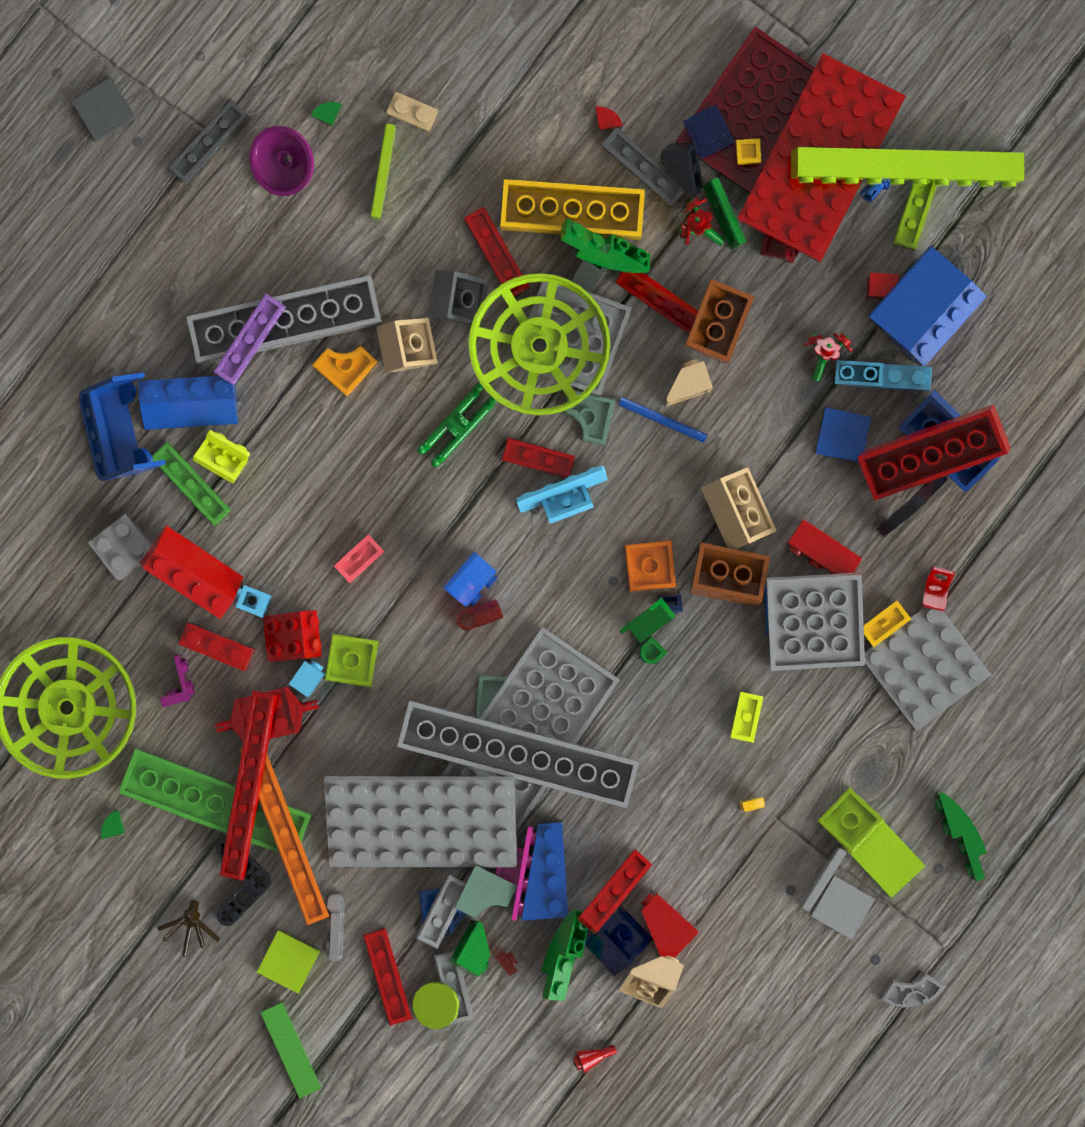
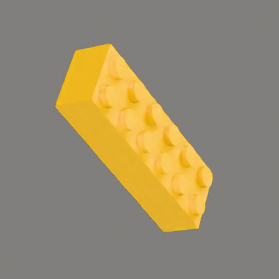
M504 179L500 227L501 230L561 235L562 223L568 218L575 223L581 224L584 228L601 235L603 238H608L611 234H614L619 238L627 240H641L645 190Z

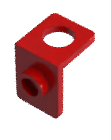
M937 567L931 568L925 583L922 600L923 607L939 611L945 610L949 586L955 572ZM942 574L945 575L947 578L939 579L934 575Z

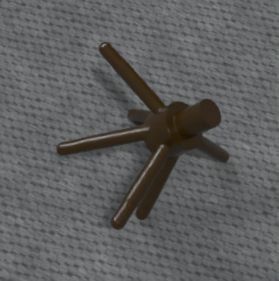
M195 900L190 901L189 908L184 911L183 917L158 927V930L161 931L174 926L163 937V941H167L182 925L187 926L182 952L184 957L187 956L192 927L195 928L201 948H204L205 944L200 927L217 942L220 941V938L199 920L200 913L197 912L199 902Z

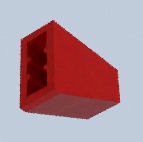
M657 892L654 895L649 893L642 900L641 904L643 907L641 912L660 957L670 956L676 958L699 931Z

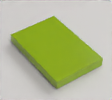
M884 821L853 854L847 850L891 898L925 867L922 861Z

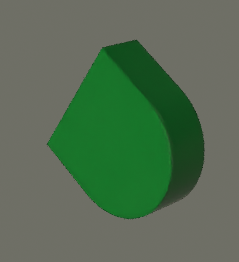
M652 636L642 644L639 650L640 658L647 664L659 662L668 653Z

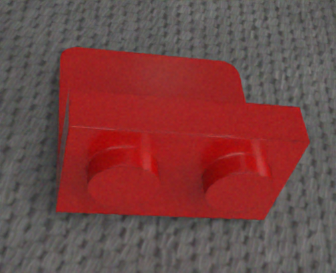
M317 610L264 616L266 653L269 662L322 657Z

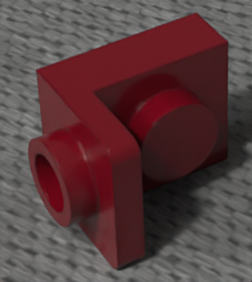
M764 235L760 255L794 263L795 257L799 254L798 251Z

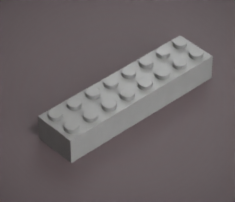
M371 275L272 297L286 306V308L257 352L381 325L382 319ZM261 300L187 316L196 362L199 365L221 361Z

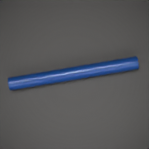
M623 397L620 400L618 406L704 443L708 434Z

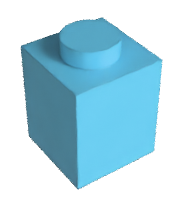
M314 660L311 662L304 661L289 685L306 697H310L326 675L322 671L324 667Z

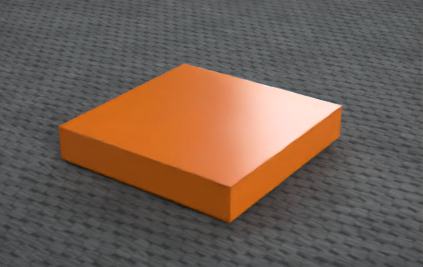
M671 541L624 545L629 592L676 587Z

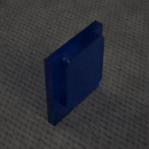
M717 105L709 107L683 121L692 142H696L697 152L701 159L735 143Z

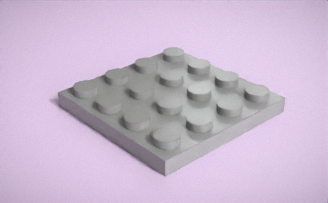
M547 282L541 283L537 296H546ZM557 285L555 299L570 306L578 315L590 307L578 294L566 287ZM589 293L600 306L610 333L609 361L599 384L591 392V394L600 396L632 308ZM534 304L529 319L541 317L544 304ZM553 306L551 320L560 326L572 320L564 311ZM593 316L584 322L588 334L589 351L602 354V332L596 316ZM575 328L566 334L568 347L582 350L580 332L578 328ZM537 339L534 341L533 349L535 351L543 352L546 349L547 345L544 340ZM565 357L559 368L566 378L574 371L579 359ZM586 361L580 375L570 385L584 391L595 377L600 363ZM551 372L546 374H539L547 378L556 380Z
M861 572L766 578L771 671L865 665Z
M923 607L911 616L910 621L877 646H872L864 652L865 665L915 731H918L991 676L990 672L944 611Z

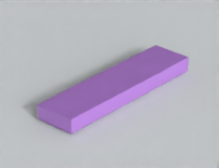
M265 293L214 370V373L234 386L286 306Z

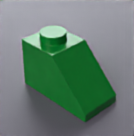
M470 921L448 961L471 976H480L489 965L490 952L482 922Z

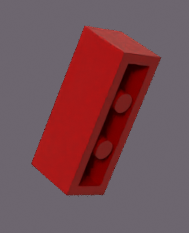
M804 519L801 520L786 543L791 546L789 548L790 552L798 557H801L803 554L810 559L808 563L817 570L824 568L829 574L853 573L863 559Z
M188 622L179 641V645L242 671H247L256 650Z

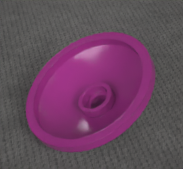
M272 126L261 131L252 142L249 153L250 168L253 176L262 188L277 196H290L302 191L308 185L314 170V158L308 142L299 132L287 126ZM287 155L290 156L291 162L287 159Z

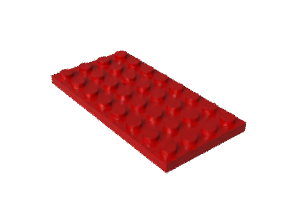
M822 53L737 220L820 263L863 180H859L858 184H845L844 180H836V183L824 184L822 179H813V183H799V179H791V150L797 147L879 149L906 96Z

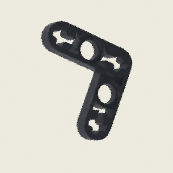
M944 476L925 483L909 501L883 521L876 530L883 538L918 511L944 485L948 478Z
M226 838L220 840L216 846V852L221 859L223 858L222 843L225 844ZM250 854L248 860L251 866L245 872V883L217 912V920L223 926L233 925L271 886L272 879L270 874ZM255 867L258 869L255 872L258 877H266L264 881L265 887L263 885L256 886L257 879L253 875L250 879L246 877ZM240 892L250 894L251 901L249 904L243 905L238 901ZM233 900L234 904L242 909V912L239 913L237 909L232 914L234 919L232 921L230 919L225 921L222 918L224 916L222 911H229L234 906L230 904Z

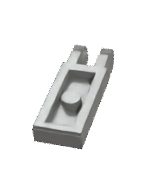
M341 893L332 894L328 898L327 908L331 912V917L327 919V931H330V940L326 942V954L329 955V961H338L343 958L345 903Z

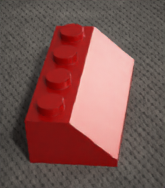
M165 525L139 563L144 570L220 620L234 601L243 579L241 574L167 525Z

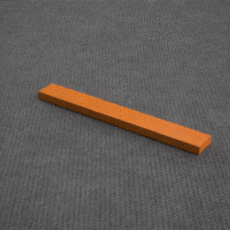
M267 754L259 801L306 924L309 925L330 916Z

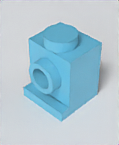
M244 585L243 589H238L234 601L237 602L236 608L264 618L272 595ZM251 596H254L257 599L255 605L249 604V598Z

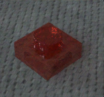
M503 949L496 954V958L509 976L517 971L516 964H518V961L511 951L506 953Z

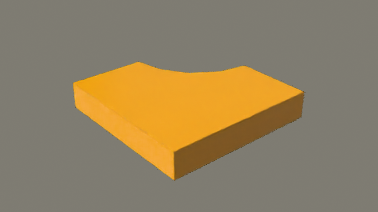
M361 346L348 353H337L327 348L312 366L348 397L378 361Z

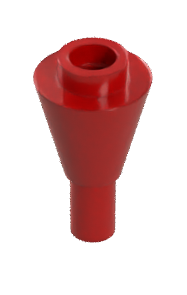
M614 1045L603 1049L575 1051L576 1056L573 1057V1062L577 1071L581 1070L584 1074L604 1058L617 1054Z

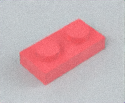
M368 534L334 567L351 583L385 551Z

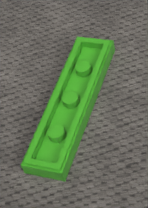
M166 442L152 455L153 461L165 460L166 464L159 468L213 526H216L232 511L169 442Z
M283 1002L261 1011L264 1022L299 1099L321 1089L322 1087Z

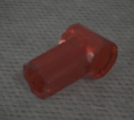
M497 599L462 610L456 618L458 628L462 631H471L474 628L503 619ZM464 614H470L473 617V624L469 627L463 626L460 622V617Z

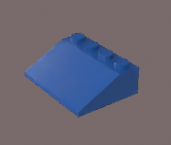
M929 246L868 317L912 362L925 367L987 296L972 280L932 246Z

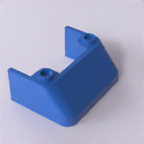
M144 372L111 377L85 388L79 393V405L96 475L101 481L146 472L166 464L165 460L153 461L152 455L147 449H138L128 404L132 403L136 396V387L133 382L144 378Z

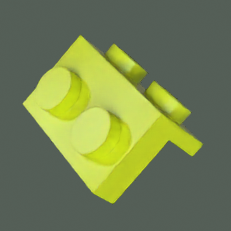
M209 430L206 439L194 455L193 461L233 484L247 464L250 453L242 445L234 444L227 440L223 434Z

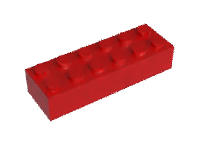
M992 404L862 451L857 458L875 501L1006 455L1011 447L996 408Z

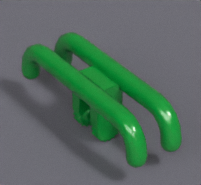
M480 383L474 385L471 391L432 434L418 446V454L423 455L447 430L454 436L440 453L431 460L433 467L440 466L495 406L497 401L492 396H489L487 401L469 421L462 416V413L482 392L483 386Z

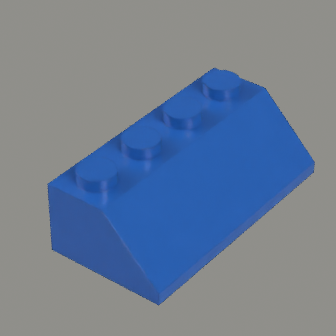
M220 376L138 381L139 403L144 430L238 424L236 383L233 386Z
M934 389L898 428L905 435H909L961 415ZM1000 457L949 474L948 476L966 493L999 461Z

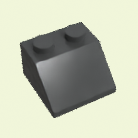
M435 271L428 317L447 322L472 325L476 312L486 298L488 280L456 271Z

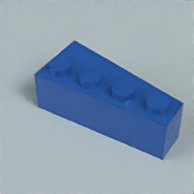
M562 821L538 822L521 921L565 918L568 915Z

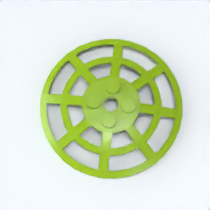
M542 273L527 274L501 284L480 305L470 328V360L480 384L497 402L523 414L551 415L576 406L597 387L609 361L610 333L600 306L581 286L556 275ZM526 283H548L545 297H529L517 302L510 289ZM557 285L575 292L590 307L578 315L570 306L555 299ZM502 295L509 307L500 315L493 330L479 327L486 310L495 299ZM531 304H544L541 317L530 319L526 317L521 308ZM553 306L564 311L572 320L563 326L551 320ZM511 314H514L520 324L514 334L501 333L500 330L504 322ZM593 316H596L602 332V354L589 351L588 334L584 322ZM575 328H578L580 332L582 350L568 347L566 334ZM477 337L491 340V356L496 368L483 375L477 358ZM542 339L546 342L547 346L543 352H537L533 349L535 340ZM498 342L510 344L512 348L513 358L501 364L498 355ZM565 357L579 359L574 371L566 378L559 368ZM586 361L600 363L592 382L582 393L577 395L570 384L580 375ZM518 365L528 371L526 385L514 380L507 372ZM551 372L558 384L550 387L535 388L538 374ZM501 376L509 385L524 392L522 405L514 404L503 398L489 383ZM563 390L569 399L568 402L552 408H531L533 395H545Z
M73 637L47 639L22 651L2 674L0 679V738L9 753L19 763L33 772L59 779L77 778L96 772L120 754L133 731L136 718V697L130 677L122 664L110 652L95 643ZM68 644V658L52 660L40 666L31 656L35 652L50 646ZM78 646L87 647L107 658L112 665L102 673L93 665L78 660ZM24 662L33 673L29 675L23 684L19 698L4 696L11 676L17 667ZM67 665L65 680L53 682L46 674V671L49 669ZM77 667L88 670L97 678L87 686L76 681ZM118 672L122 676L128 690L130 710L116 708L115 694L108 680ZM38 678L46 689L41 694L39 700L28 699L29 689ZM102 685L108 695L109 707L96 706L93 693ZM64 701H70L73 704V711L70 714H64L61 710V704ZM3 706L18 707L19 722L26 735L15 743L11 740L5 726ZM25 708L38 709L42 722L33 729L30 728L27 721ZM95 715L108 717L106 725L97 737L89 725L92 723ZM115 718L128 719L127 728L122 739L109 754L102 742L111 731ZM46 730L60 735L58 748L45 744L38 737ZM81 732L89 742V744L83 747L67 750L69 736ZM32 742L42 751L55 755L54 770L34 763L25 757L20 750ZM94 749L101 758V761L87 768L64 771L66 757L82 755Z

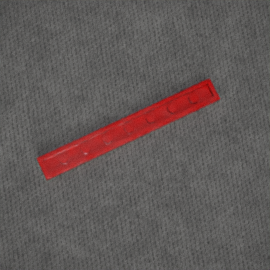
M257 690L252 691L220 876L237 880H244L277 699L275 694Z

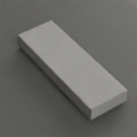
M838 846L835 847L802 899L800 906L810 912L846 855V851Z
M447 874L416 936L418 940L438 949L457 911L454 906L465 882Z
M454 950L434 955L440 983L449 985L456 992L459 999L458 1015L451 1024L474 1019L463 972L460 968L448 962Z

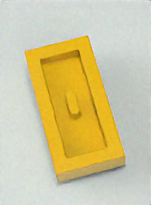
M896 600L864 624V636L871 646L875 647L910 621L911 618Z

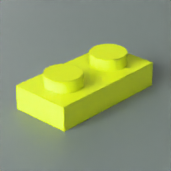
M744 692L739 693L730 738L754 743L763 701L762 696Z

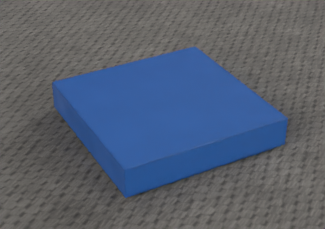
M825 407L815 454L859 463L857 457L865 449L871 417Z

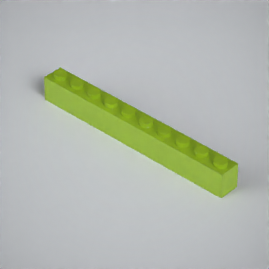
M797 147L791 150V179H799V183H813V179H822L824 184L836 183V180H844L845 184H858L859 180H867V184L870 185L881 184V181H890V185H904V181H912V185L915 186L927 185V182H935V186H948L949 182H957V186L960 187L971 186V183H980V187H993L994 183H1002V187L1011 188L1016 187V183L1024 181V153Z

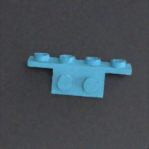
M604 466L592 467L579 475H571L563 481L547 484L542 489L522 494L516 498L520 512L522 513L543 505L551 524L593 508L594 506L587 488L608 480Z

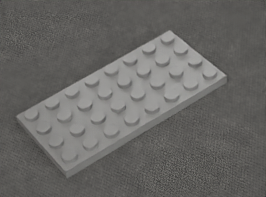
M542 627L480 719L577 744L620 680ZM450 761L441 776L504 775ZM514 778L516 832L547 787Z
M325 776L329 867H474V865L478 867H517L514 776Z

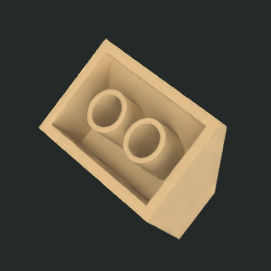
M748 467L701 487L727 548L738 549L777 531Z
M661 956L631 969L618 991L662 1008L675 992L684 965L680 964L674 957Z

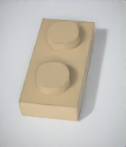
M395 92L386 114L430 133L439 111L436 108Z

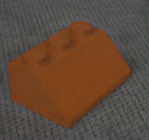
M710 279L685 345L703 356L723 364L728 363L755 296Z
M701 542L690 594L759 607L763 599L770 556Z

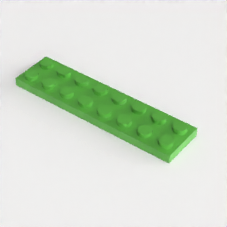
M136 748L119 793L227 834L235 785ZM258 800L251 843L279 853L261 803ZM288 806L302 842L312 814Z

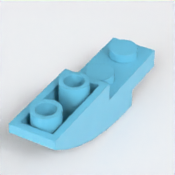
M841 360L836 362L835 384L889 390L931 391L932 367Z

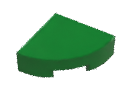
M337 102L323 103L312 112L311 117L333 126L342 108V104Z
M119 810L111 813L103 822L101 828L102 840L125 833Z

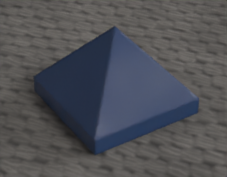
M681 594L658 595V600L662 598L674 614L683 612Z

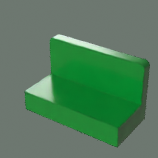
M660 598L621 628L619 632L623 634L630 629L641 643L676 616L665 601Z

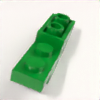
M568 218L562 223L561 240L576 248V257L597 266L622 272L647 273L650 270V254L630 244L625 239L619 238L614 234L605 239L601 235L584 228L581 224L575 223Z
M941 791L936 792L937 798L934 799V803L938 813L942 812L944 821L941 822L942 829L945 835L949 834L950 838H960V841H957V845L961 855L965 854L967 863L964 864L967 876L972 877L976 882L985 879L978 856L987 854V851L976 827L954 800Z
M573 909L566 916L549 945L541 972L547 974L542 998L565 1001L575 957L582 958L589 930L577 919L583 910Z

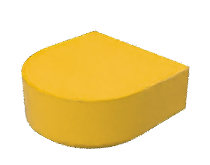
M759 797L740 801V810L747 812L763 808L765 806L764 798Z

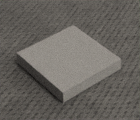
M833 875L810 916L852 940L875 898Z

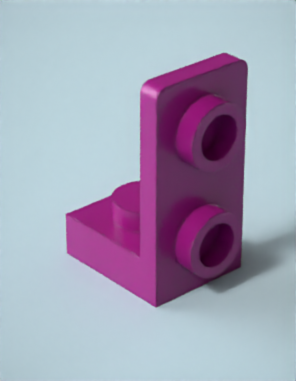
M181 654L174 655V660L183 692L180 693L179 688L166 691V697L160 698L162 707L192 700V695L195 694L193 683L191 680L188 681L186 672L189 671L187 660L182 658Z

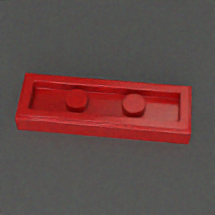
M507 438L502 456V461L564 478L570 476L575 459L574 455Z

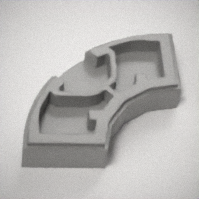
M924 973L919 979L912 982H899L892 979L880 999L897 1007H913L930 1002L946 986L927 973Z

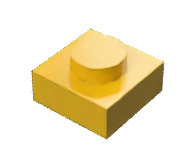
M760 139L736 140L737 165L761 164Z

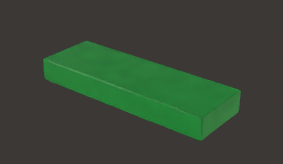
M719 178L712 179L703 188L729 248L733 250L744 244L746 239Z

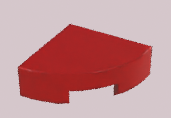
M595 107L599 131L623 126L621 119L613 110L606 107Z

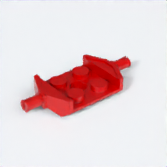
M289 686L266 692L277 695L274 711L275 717L272 722L269 739L299 733L303 713L319 709V704L311 705L318 703V700L300 701ZM251 696L235 699L231 719L215 723V727L223 726L216 729L217 733L231 729L244 741Z

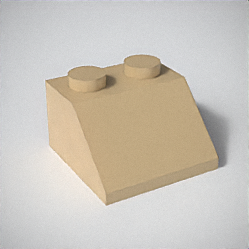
M429 318L397 320L376 327L385 373L438 364Z
M695 359L684 363L664 402L665 406L708 393L713 389L704 361L698 363V360Z

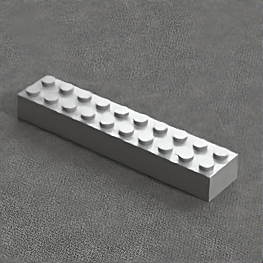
M412 700L408 703L397 745L399 748L504 776H514L515 779L624 808L628 807L639 765L637 760Z

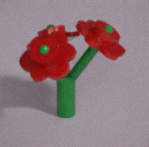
M698 198L690 199L689 203L686 204L688 209L683 211L684 214L692 209L695 211V213L688 216L685 224H681L679 230L680 238H684V244L686 245L689 244L690 234L705 235L719 246L725 241L724 237L710 228L712 214L698 208L707 199L702 201Z
M833 333V336L839 341L838 344H835V341L830 337L823 339L822 335L813 334L812 337H808L809 342L804 343L803 346L814 344V352L817 356V363L812 375L813 380L821 381L827 361L830 358L833 360L838 359L840 356L839 350L842 346L851 353L853 352L849 347L851 341L848 336L842 333L838 336L836 333Z

